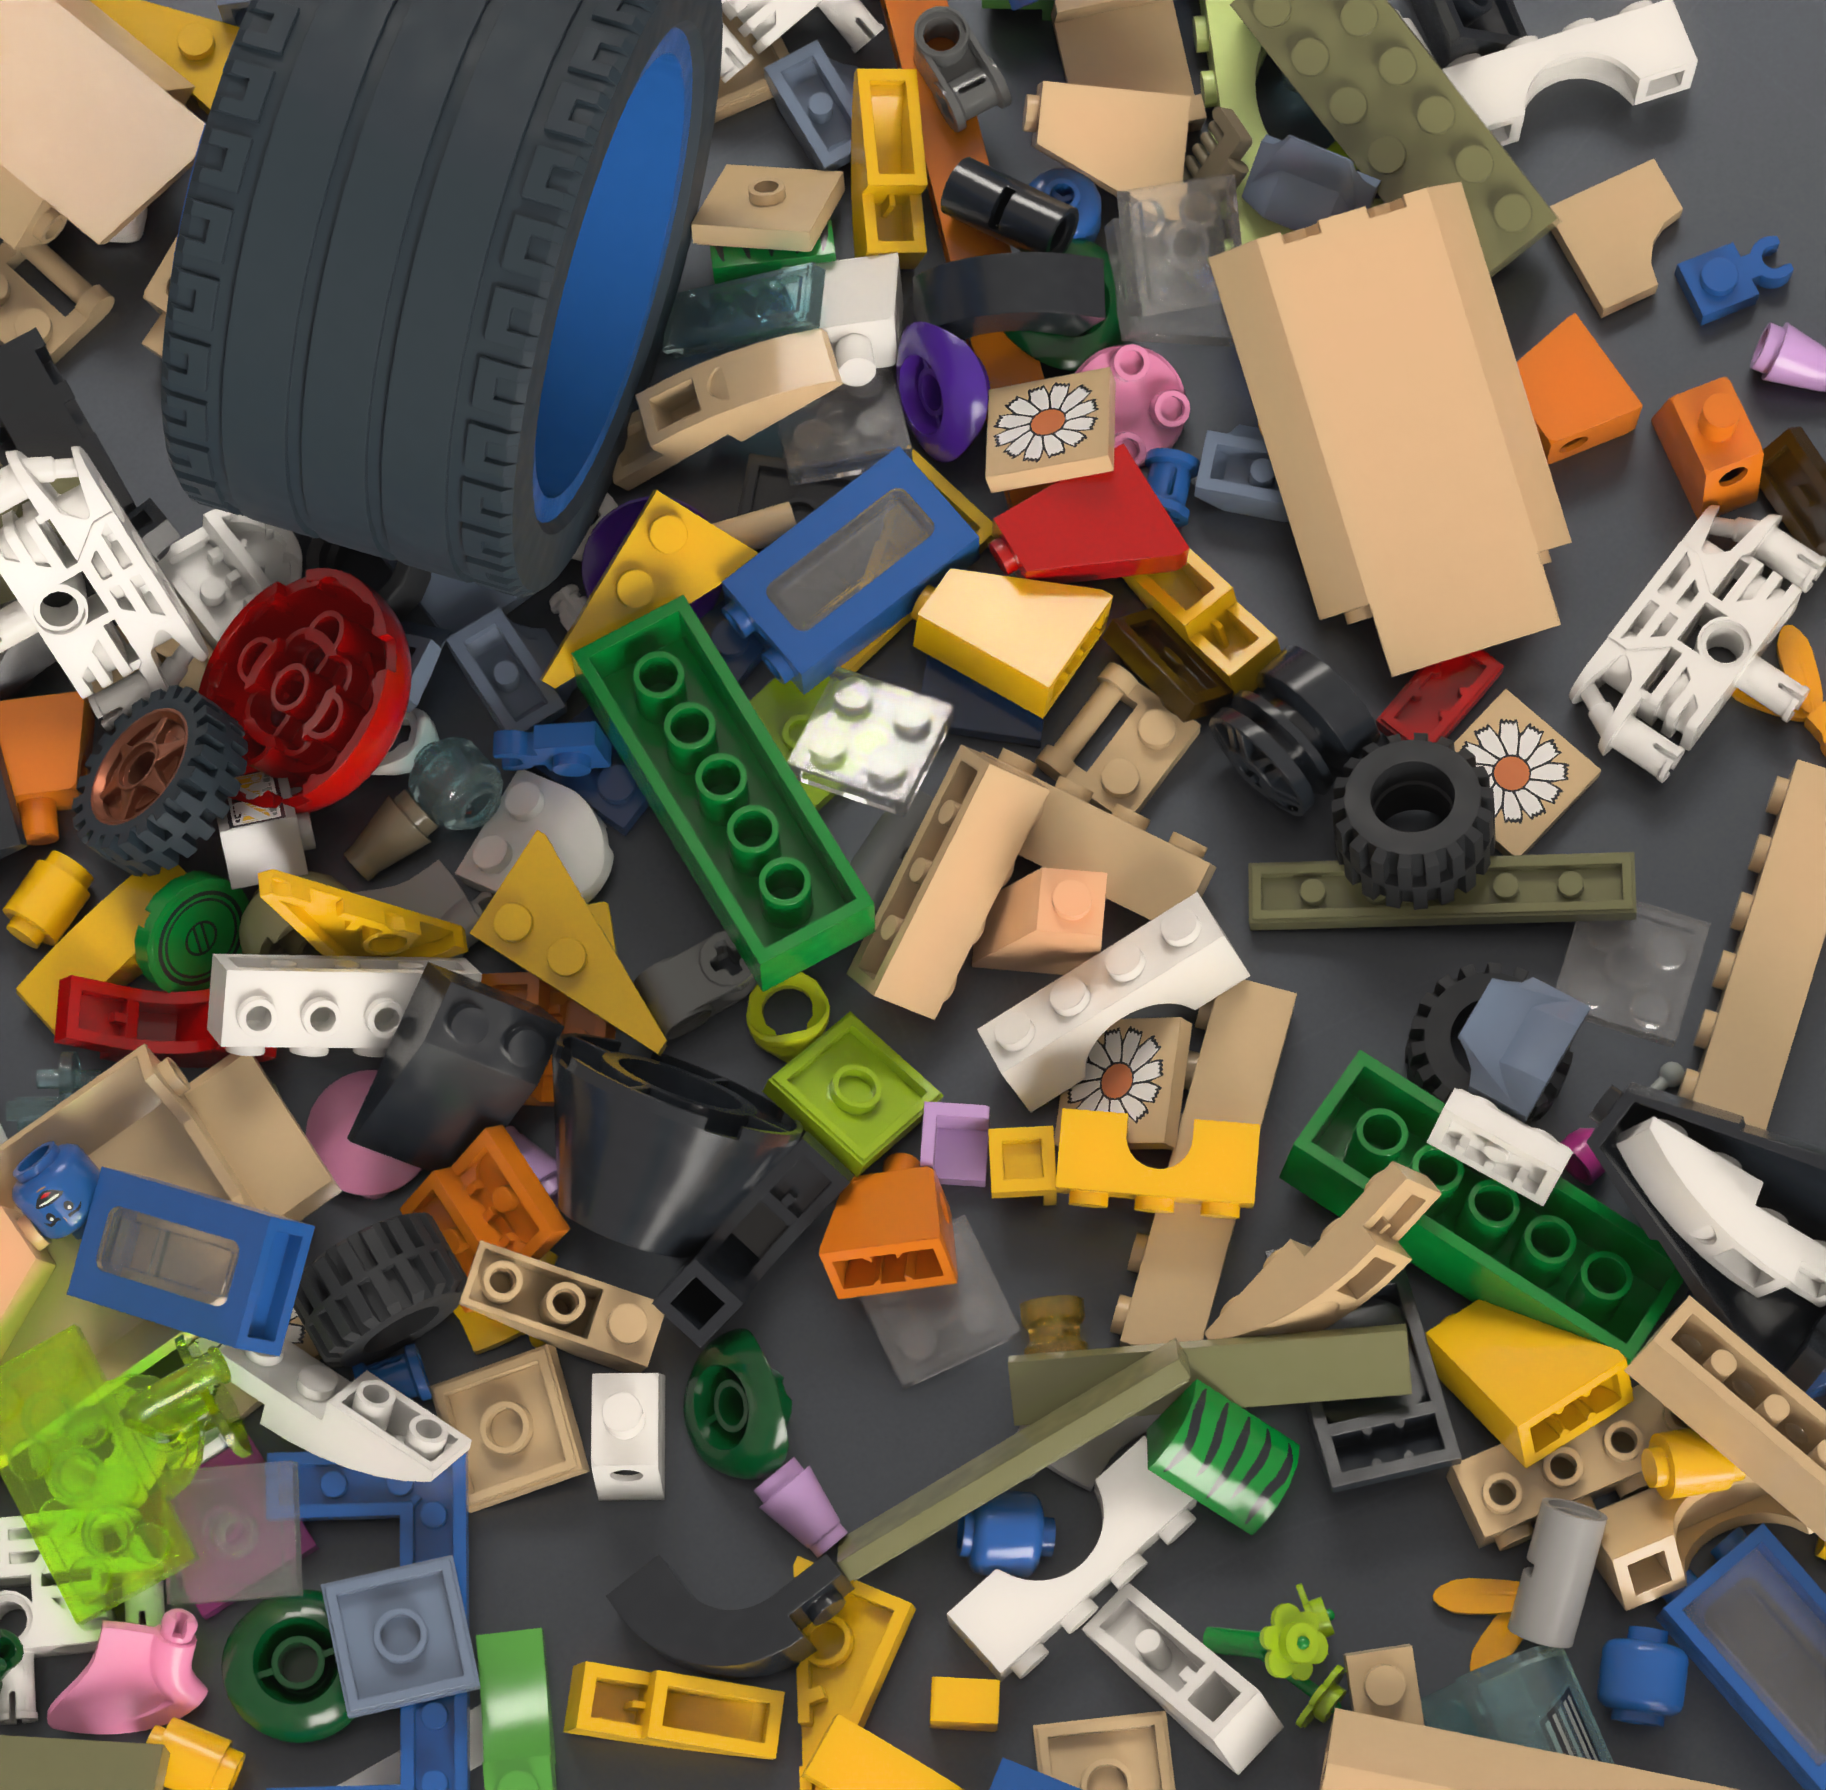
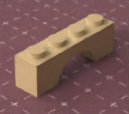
M1747 1475L1744 1480L1733 1482L1729 1490L1669 1500L1663 1499L1656 1488H1650L1599 1509L1608 1519L1595 1566L1621 1605L1628 1611L1687 1586L1686 1571L1694 1555L1708 1541L1728 1530L1750 1524L1773 1523L1790 1526L1806 1534L1814 1532Z

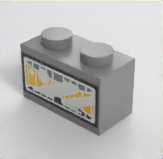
M260 771L245 773L235 777L242 784L239 790L247 794L246 799L262 796L267 790L286 799L303 789L302 787L290 788L288 777L272 778ZM229 797L226 798L224 803L231 808L224 819L217 817L232 890L258 885V873L270 869L295 876L308 874L304 851L316 849L309 812L296 814L294 807L283 803L277 808H262Z

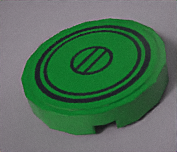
M191 871L172 879L160 889L145 908L150 914L146 919L144 928L138 925L134 939L136 962L146 979L168 993L210 989L213 954H242L238 930L242 915L249 903L244 891L241 888L232 890L229 880L220 875H212L207 871Z

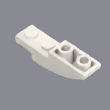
M1652 1117L1619 1134L1616 1146L1644 1193L1670 1226L1708 1263L1757 1298L1786 1287L1818 1307L1826 1305V1242L1813 1240L1788 1225V1220L1777 1211L1756 1206L1755 1204L1764 1182L1742 1170V1165L1733 1157L1720 1152H1712L1689 1138L1686 1130L1680 1125L1668 1120Z
M287 1339L284 1340L280 1357L237 1349L226 1345L217 1353L213 1370L265 1405L260 1421L261 1425L310 1453L343 1467L377 1477L401 1481L431 1482L470 1449L472 1442L470 1438L366 1370L353 1382H350Z

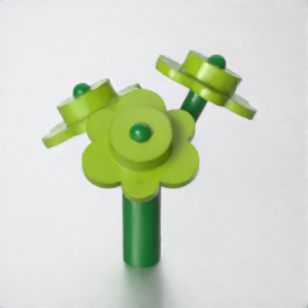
M1300 1583L1295 1586L1305 1611L1300 1612L1295 1605L1290 1603L1279 1604L1272 1611L1271 1626L1264 1627L1261 1632L1208 1626L1203 1635V1644L1215 1654L1258 1658L1265 1663V1667L1271 1676L1285 1678L1308 1695L1311 1699L1295 1723L1300 1728H1306L1314 1717L1325 1723L1334 1714L1335 1708L1341 1709V1701L1345 1697L1347 1690L1339 1685L1346 1673L1344 1671L1345 1668L1339 1664L1320 1686L1309 1679L1313 1672V1664L1323 1662L1326 1656L1329 1655L1326 1638L1335 1635L1331 1623L1335 1618V1613L1332 1609L1325 1608L1321 1596L1309 1601L1304 1587Z

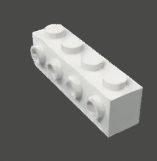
M213 954L207 1030L221 1047H226L225 1050L228 1053L240 1056L262 1055L265 1053V1047H290L289 1051L291 1053L308 1057L325 1056L329 1053V1048H353V1052L358 1055L384 1057L427 962L481 982L482 974L466 958Z

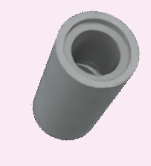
M1551 1497L1542 1499L1527 1553V1560L1534 1564V1567L1523 1569L1508 1623V1629L1512 1633L1544 1646L1554 1648H1570L1573 1646L1608 1519L1604 1513L1590 1506L1566 1499Z

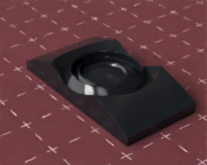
M1320 1239L1301 1244L1313 1248ZM1278 1249L1265 1251V1260ZM1405 1267L1364 1304L1331 1326L1323 1329L1333 1330L1406 1324L1412 1394L1304 1403L1311 1435L1331 1493L1461 1464V1453Z

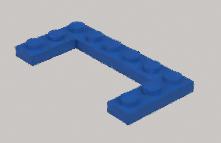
M468 1451L431 1482L401 1481L377 1477L343 1467L310 1452L267 1453V1519L270 1522L400 1518V1566L453 1555L469 1629ZM470 1691L400 1707L401 1784L266 1788V1790H470Z

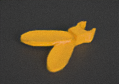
M1785 625L1779 632L1776 646L1781 671L1801 685H1806L1810 688L1798 710L1794 709L1795 714L1791 720L1804 722L1805 728L1820 743L1821 752L1826 757V701L1823 702L1822 686L1813 650L1808 639L1798 628L1793 625ZM1736 688L1733 692L1732 697L1738 702L1780 717L1740 689Z
M1480 1578L1455 1579L1441 1585L1433 1593V1601L1439 1607L1451 1613L1497 1615L1472 1650L1469 1667L1473 1678L1483 1679L1499 1671L1511 1658L1523 1638L1515 1635L1508 1629L1519 1581Z

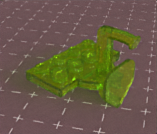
M73 1324L0 1365V1475L77 1624L84 1625L200 1560L170 1500L191 1483L203 1461L205 1432L217 1427L228 1446L236 1455L245 1458L253 1454L238 1407L224 1384L231 1382L228 1364L216 1346L209 1347L208 1354L204 1355L191 1337L182 1334L174 1339L177 1350L185 1365L162 1379L151 1375L127 1374L107 1380L81 1328ZM168 1439L173 1440V1441L168 1442V1443H157V1442H156V1441H163V1440H168Z

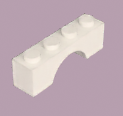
M1643 0L1625 7L1618 15L1595 21L1593 18L1577 20L1557 34L1540 39L1537 36H1525L1511 42L1504 50L1482 57L1477 53L1461 56L1442 70L1501 145L1505 146L1519 141L1525 108L1538 92L1551 84L1567 79L1598 81L1618 91L1634 106L1689 89L1698 60L1673 0H1664L1654 4L1649 0Z
M1196 892L977 1030L1001 1074L1031 1113L1085 1079L1086 1061L1093 1045L1110 1026L1121 1018L1139 1009L1157 1004H1179L1196 1010L1245 980L1250 974L1199 893Z
M1145 1436L1095 1479L1094 1492L1101 1510L1102 1531L1094 1550L1080 1566L1061 1577L1043 1581L1017 1578L996 1569L947 1613V1623L1000 1682L1012 1672L1019 1679L1030 1673L1049 1654V1651L1043 1644L1061 1627L1069 1634L1077 1630L1099 1608L1092 1600L1111 1582L1118 1590L1123 1588L1147 1565L1148 1562L1141 1555L1159 1538L1167 1545L1171 1544L1196 1520V1517L1190 1510L1196 1506L1197 1500L1148 1470L1147 1438Z

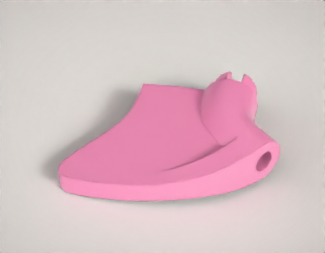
M171 1609L164 1613L161 1624L155 1627L103 1620L95 1653L80 1675L50 1705L47 1710L48 1725L53 1729L96 1735L123 1734L153 1729L156 1724L163 1726L168 1724L173 1717L180 1719L193 1711L202 1703L208 1693V1688L195 1675L192 1669V1659L197 1643L195 1633L198 1628L195 1616L184 1609Z

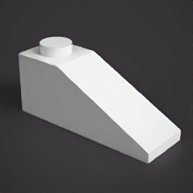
M1130 1583L1119 1589L1082 1628L1083 1632L1166 1710L1194 1739L1237 1775L1284 1728L1262 1693Z

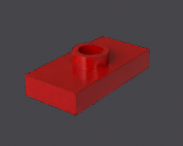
M1481 649L1420 668L1376 719L1378 730L1386 736L1400 734L1402 741L1414 740V732L1428 733V741L1435 743L1438 742L1441 736L1448 738L1503 672L1504 665Z

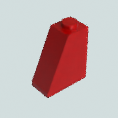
M1124 443L1114 448V471L1057 481L993 518L992 537L994 540L988 543L993 558L1006 576L1015 572L1018 578L1060 584L1176 571L1186 565L1190 550Z

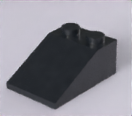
M427 962L347 1139L354 1144L429 1172L451 1167L485 1128L504 1125L505 1128L508 1126L538 1086L552 1055L556 1038L562 1034L564 1026L539 1005Z

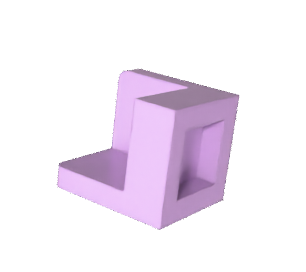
M924 1101L920 1167L928 1166L934 1169L940 1184L986 1187L990 1107L986 1105Z

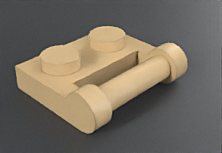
M3 241L0 245V345L2 346L36 327L46 344L54 364H56L110 312L115 302L114 297L101 285L92 286L47 244L14 249ZM25 259L30 261L76 303L75 308L66 317L14 271Z
M1109 662L1097 678L1100 683L1099 687L1054 746L1046 745L1035 759V763L1046 775L1056 782L1059 776H1062L1093 791L1094 794L1089 804L1109 814L1112 813L1116 803L1139 814L1198 736L1201 724L1195 720L1183 723L1177 715L1171 713L1163 706L1160 698L1154 692L1140 684L1129 671L1116 663ZM1121 700L1134 709L1090 769L1087 772L1073 762L1114 706Z

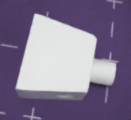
M898 252L782 268L787 316L793 333L818 328L826 331L841 380L844 384L853 387L863 386L875 377L876 368L890 367L896 364L904 307Z
M592 1374L591 1468L599 1501L665 1500L664 1374ZM620 1470H632L640 1473L635 1475H620L615 1474L613 1472Z

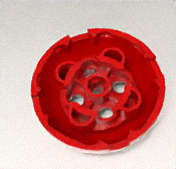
M314 568L306 570V577L286 586L276 581L256 595L238 613L214 648L202 676L198 692L221 707L243 727L246 733L243 739L248 742V752L242 756L247 761L245 773L260 771L272 778L288 777L290 788H303L299 793L286 799L269 790L265 791L262 796L254 799H246L247 794L240 790L237 796L229 798L262 808H277L283 803L294 807L296 814L314 812L336 803L358 788L377 769L392 747L404 721L410 698L412 667L409 645L403 627L387 601L372 587L351 574L330 568Z

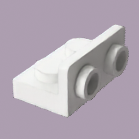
M1454 1088L1426 1142L1541 1206H1544L1573 1154L1569 1147L1558 1142L1546 1131L1533 1128L1501 1111L1492 1102L1483 1097L1472 1095L1463 1089Z

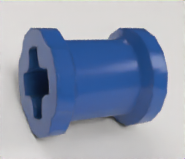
M1151 449L1146 453L1145 466L1149 469L1147 481L1175 526L1184 527L1188 524L1190 510L1185 507L1192 478L1198 476L1200 461L1191 454L1176 449Z
M415 1343L405 1346L403 1354L370 1365L359 1363L352 1366L355 1379L367 1370L410 1399L417 1396L422 1401L433 1398L429 1387V1379Z

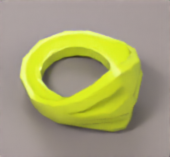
M800 972L765 992H762L757 984L749 995L746 1021L749 1032L758 1046L789 1063L825 1033L831 1009L828 998L818 982L805 973ZM783 989H796L803 992L810 998L813 1016L807 1023V1029L776 1035L775 1030L766 1025L763 1017V1008L767 999L775 992Z

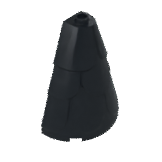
M1630 1082L1623 1091L1612 1084L1588 1115V1117L1598 1123L1587 1140V1144L1649 1239L1660 1242L1698 1303L1806 1393L1826 1368V1305L1818 1307L1786 1287L1757 1298L1724 1276L1702 1258L1655 1208L1629 1170L1616 1146V1142L1621 1132L1652 1117L1674 1122L1686 1130L1689 1138L1712 1152H1720L1733 1157L1742 1165V1170L1764 1182L1755 1204L1756 1206L1777 1211L1788 1220V1225L1813 1240L1825 1242L1826 1148L1747 1125L1742 1115L1638 1083Z

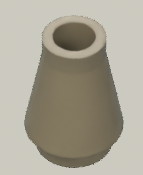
M404 789L394 799L388 795L353 845L343 854L353 867L367 881H370L382 870L431 843L432 841L428 836L439 825L424 807Z

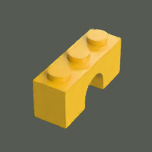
M1062 1108L1055 1187L1057 1193L1069 1194V1205L1108 1208V1198L1116 1197L1135 1199L1134 1210L1174 1213V1202L1200 1204L1201 1216L1223 1219H1239L1240 1208H1254L1260 1124L1194 1119L1192 1145L1185 1158L1172 1167L1154 1169L1137 1161L1129 1150L1127 1144L1128 1113Z

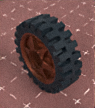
M179 685L169 686L167 692L160 688L151 692L149 702L143 698L132 705L131 717L122 713L113 722L116 732L112 736L105 732L97 744L103 747L99 755L90 754L84 766L90 770V773L79 777L76 789L82 794L73 799L72 810L77 813L72 818L74 828L79 831L77 836L104 859L134 876L142 877L144 873L148 876L157 875L160 873L161 867L170 870L179 864V853L189 858L198 850L196 839L200 836L207 841L215 832V828L211 824L214 818L224 819L231 807L224 802L227 797L237 796L242 784L235 777L244 774L246 771L247 761L242 756L248 752V742L243 739L246 735L243 727L213 701L187 686L184 688Z

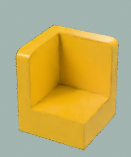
M1035 1126L988 1129L992 1198L1043 1196V1206L1056 1205L1054 1127Z

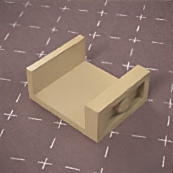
M1173 0L1054 1L1051 18L1066 83L1191 96L1188 132L1202 129L1207 118L1202 94H1194Z

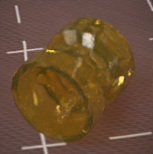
M1072 1295L1046 1296L1027 1300L1019 1304L1021 1326L1028 1331L1030 1343L1024 1349V1354L1089 1349L1088 1343L1080 1337V1326L1086 1318L1084 1299L1082 1297Z

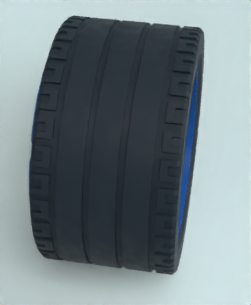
M251 0L223 68L212 107L197 148L180 219L165 318L161 372L163 431L170 464L181 487L189 498L201 505L235 515L246 516L252 520L309 537L322 538L330 543L384 559L398 560L405 565L466 583L475 582L478 586L519 598H526L549 586L576 553L613 480L612 475L617 459L623 452L627 442L628 424L631 415L639 409L635 395L649 387L669 324L692 238L691 223L698 212L713 134L722 59V1Z

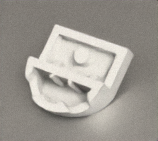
M214 509L203 514V526L170 545L168 553L157 564L199 632L214 650L233 619L256 595L276 581L286 586L302 578L303 558L299 542L292 531L261 523L246 516Z
M518 770L465 855L455 875L465 885L481 892H490L494 896L535 832L539 830L549 838L564 867L588 904L607 881L612 869L614 854L609 847L606 824L578 793L529 771Z

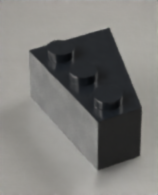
M35 327L0 346V445L11 440L15 449L22 452L27 458L52 456L54 459L73 458L71 447L80 446L93 462L125 514L128 515L137 507L117 470L77 404L67 381L62 378L37 328Z

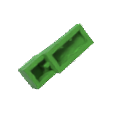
M542 1628L476 1635L479 1681L481 1685L480 1698L484 1759L482 1765L485 1790H557L555 1774L556 1753L544 1630Z

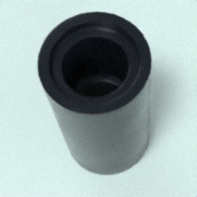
M966 157L957 164L946 182L941 197V211L944 214L1022 252L1065 253L1073 240L1079 221V211L1077 208L971 157Z

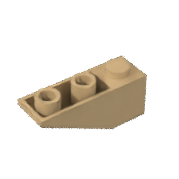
M482 1240L479 1242L459 1304L574 1356L624 1373H641L648 1367L664 1318V1314L652 1304L653 1299Z

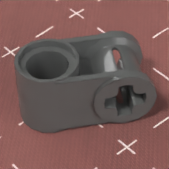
M936 6L927 9L919 16L914 27V62L917 70L933 93L941 114L954 132L958 133L966 129V121L996 105L1001 109L1011 105V94L1002 73L995 62L987 56L966 19L959 11L951 7ZM943 37L952 40L956 45L946 51H936L926 43L931 39Z
M724 930L713 934L711 937L678 955L655 963L634 980V985L657 1021L665 1038L672 1040L692 1032L712 1016L748 998L756 987L757 982ZM729 957L732 963L740 964L741 972L731 976L728 970L720 969L719 962Z

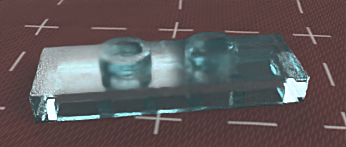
M810 262L678 292L664 333L662 351L675 359L817 329L820 327L826 270Z

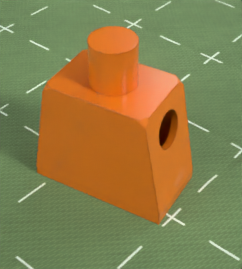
M1576 313L1567 317L1517 361L1548 464H1553L1625 435L1636 428L1643 404Z
M1721 377L1669 398L1652 417L1651 423L1697 520L1710 505L1720 506L1717 516L1756 502L1764 453L1762 445L1731 381L1727 377ZM1729 472L1732 479L1720 482V479Z
M77 691L0 701V746L27 845H47L59 840L57 811L72 809L73 799L82 794L76 789L79 777L90 773V770L84 765L90 754H92L95 713L88 698L82 699Z
M894 1153L884 1160L881 1173L854 1176L850 1184L840 1193L819 1250V1256L838 1299L957 1284L958 1269L950 1206L936 1171L928 1166L920 1167V1161L916 1157L907 1153Z

